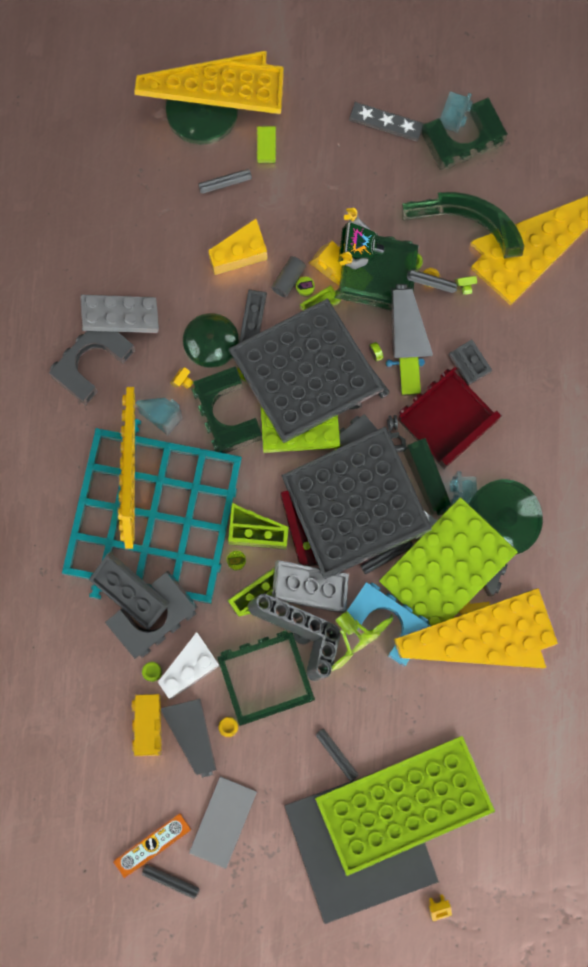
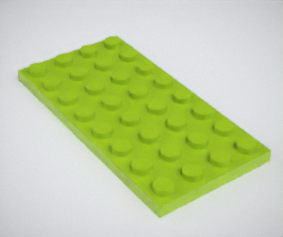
M463 736L315 798L346 876L495 812Z

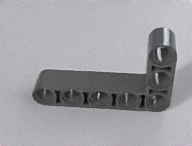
M261 594L249 601L248 610L252 615L314 641L307 667V676L310 680L316 682L330 676L340 639V629L338 626L267 594Z

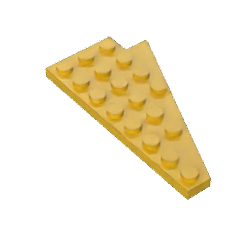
M266 51L136 75L135 95L280 114L284 67L267 65Z
M588 196L473 240L470 245L482 256L470 269L508 304L512 305L588 229Z
M126 387V395H122V404L126 406V410H122V422H125V425L121 426L122 457L120 458L121 474L119 476L121 491H119L120 508H118V520L121 541L125 542V549H133V541H135L134 387Z
M539 588L394 639L400 658L542 669L547 667L541 650L558 644Z

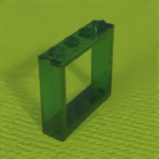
M285 630L277 633L276 638L269 639V636L257 640L258 644L251 646L250 643L239 646L240 650L232 652L229 649L221 652V656L217 657L239 726L315 701L292 632L288 633ZM289 640L307 695L243 716L225 662Z

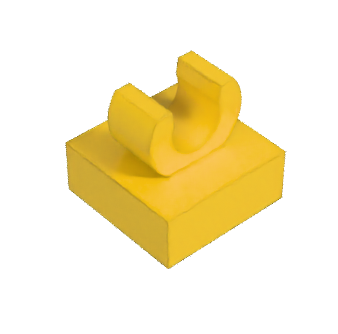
M183 367L179 369L170 384L175 388L180 387V385L190 388L194 382L187 377L190 371Z
M440 894L441 902L434 903L433 898H429V910L432 921L452 916L449 900L445 901L442 894Z

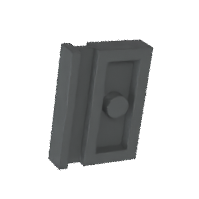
M473 340L468 341L448 354L468 386L492 372L491 367Z

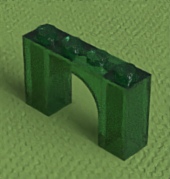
M489 97L471 106L470 114L479 130V137L473 142L459 143L454 141L448 135L440 118L423 125L421 134L440 170L451 168L457 162H465L476 154L482 155L488 149L498 148L505 143L508 134Z
M236 366L193 381L194 388L191 390L194 398L200 401L201 405L198 406L201 416L206 417L207 422L204 423L208 434L212 433L214 439L211 440L214 451L218 450L220 453H228L263 440L256 418L230 426L219 422L213 414L214 404L220 397L243 388Z

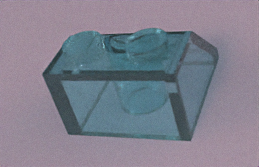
M166 398L138 400L135 403L139 413L168 436L183 419L179 409L180 405L172 399L169 401Z

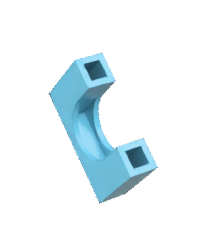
M372 582L370 584L365 583L347 610L354 620H357L360 624L375 610L385 609L393 612L401 623L400 637L430 626L428 624L429 620L421 615L417 617L412 613L413 610L405 604L403 606L396 603L397 599L388 593L386 595L380 592L381 588ZM394 645L388 655L403 667L410 660L399 657L396 645Z

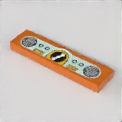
M180 813L113 862L123 878H126L192 829Z

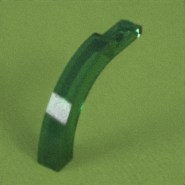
M458 192L438 193L437 199L410 201L402 204L403 220L439 215L465 217L481 224L492 233L502 249L504 258L523 255L524 243L513 221L501 209L482 198Z

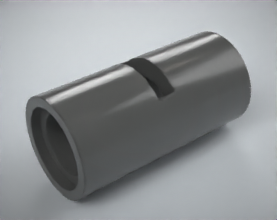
M291 256L271 286V289L276 294L286 298L306 268L305 263Z

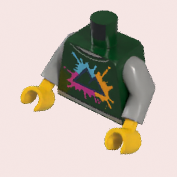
M352 207L346 208L348 214L344 215V220H349V222L342 228L338 262H340L341 266L346 265L352 269H357L365 266L374 255L382 256L384 245L375 243L376 233L371 231L359 219L357 210Z

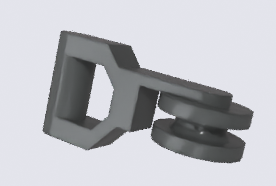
M390 415L387 420V428L391 439L398 438L401 440V445H395L398 453L406 452V440L399 435V432L391 433L393 427L395 430H398V421L396 415H393V418Z

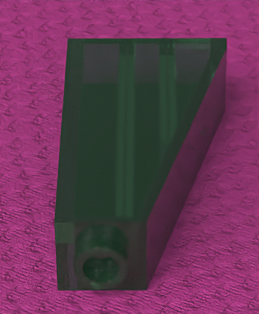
M423 438L407 445L404 455L431 515L437 513L440 516L452 504L427 440Z

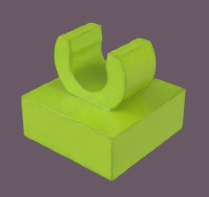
M476 276L455 279L457 286H462L463 295L472 294L471 284H477Z

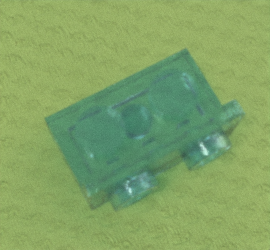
M450 91L438 126L458 133L460 126H465L467 120L465 116L466 111L470 112L473 101L470 99L472 94L468 93V96L465 97Z

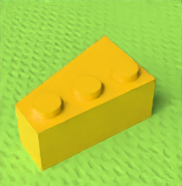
M254 219L208 250L214 275L267 260V249L257 219Z
M330 241L323 245L308 263L340 286L349 296L356 297L360 295L372 281L373 277L362 267L352 269L346 265L341 266L340 262H338L340 247L334 241Z
M135 695V700H132V712H135V720H132V732H134L132 751L134 756L162 755L161 695Z

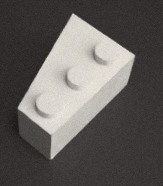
M197 632L158 681L170 700L219 667V664Z

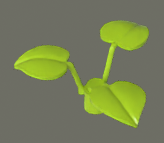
M348 611L340 615L336 622L342 629L340 633L343 635L347 652L332 666V671L344 666L354 655L353 653L360 651L367 644L378 638L393 621L394 616L391 614L389 619L381 622L374 629L367 630L357 620H354ZM358 627H359L361 630H363L365 633H362V635H361V634L357 631V630H358ZM346 633L348 635L355 633L360 639L352 651Z

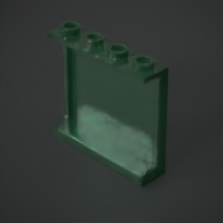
M376 233L375 243L384 245L383 255H374L365 266L357 269L343 265L340 286L336 290L335 298L392 311V287H396V284H407V287H411L414 291V282L407 279V273L411 269L416 270L419 245L413 244V242L408 240H395L391 236H378Z

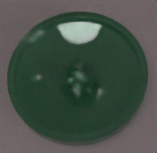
M167 99L166 116L169 126L178 137L189 143L205 145L215 143L231 132L237 121L238 108Z
M509 479L492 481L478 489L470 500L469 505L518 551L517 554L528 550L538 539L543 525L542 508L535 494L520 482Z

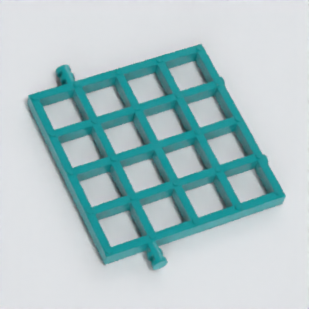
M135 419V451L137 445L164 451L158 476L135 472V480L156 484L151 509L135 508V516L148 519L143 544H133V549H125V542L115 540L119 525L120 483L115 503L88 498L94 472L117 477L121 474L120 468L96 464L102 438L121 442V433L96 428L62 574L87 580L92 576V572L72 569L78 541L105 546L102 560L109 552L112 553L113 548L140 553L136 575L142 580L148 555L176 560L173 577L178 583L184 562L211 567L206 595L187 591L186 593L193 601L212 604L218 572L220 573L222 563L220 561L232 503L237 495L236 486L242 457L136 436L140 430L138 426L141 425V420ZM171 452L198 457L193 483L166 478ZM206 459L233 464L228 490L201 485ZM164 486L191 491L186 517L158 512ZM198 493L226 498L221 525L193 519ZM86 506L113 512L107 538L80 533ZM156 520L183 526L178 553L150 547ZM191 527L219 533L213 560L185 554ZM92 585V593L89 594V597L101 600L100 592L103 591L96 585Z

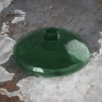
M207 313L194 318L187 325L183 335V346L187 356L195 364L206 368H216L228 363L233 358L229 348L239 344V335L235 325L228 318L215 313ZM209 334L214 335L212 339L207 338Z

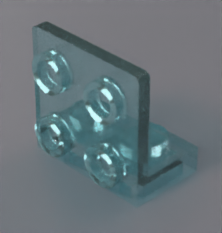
M457 471L452 480H450V492H453L450 506L462 497L478 513L476 477H462V472Z

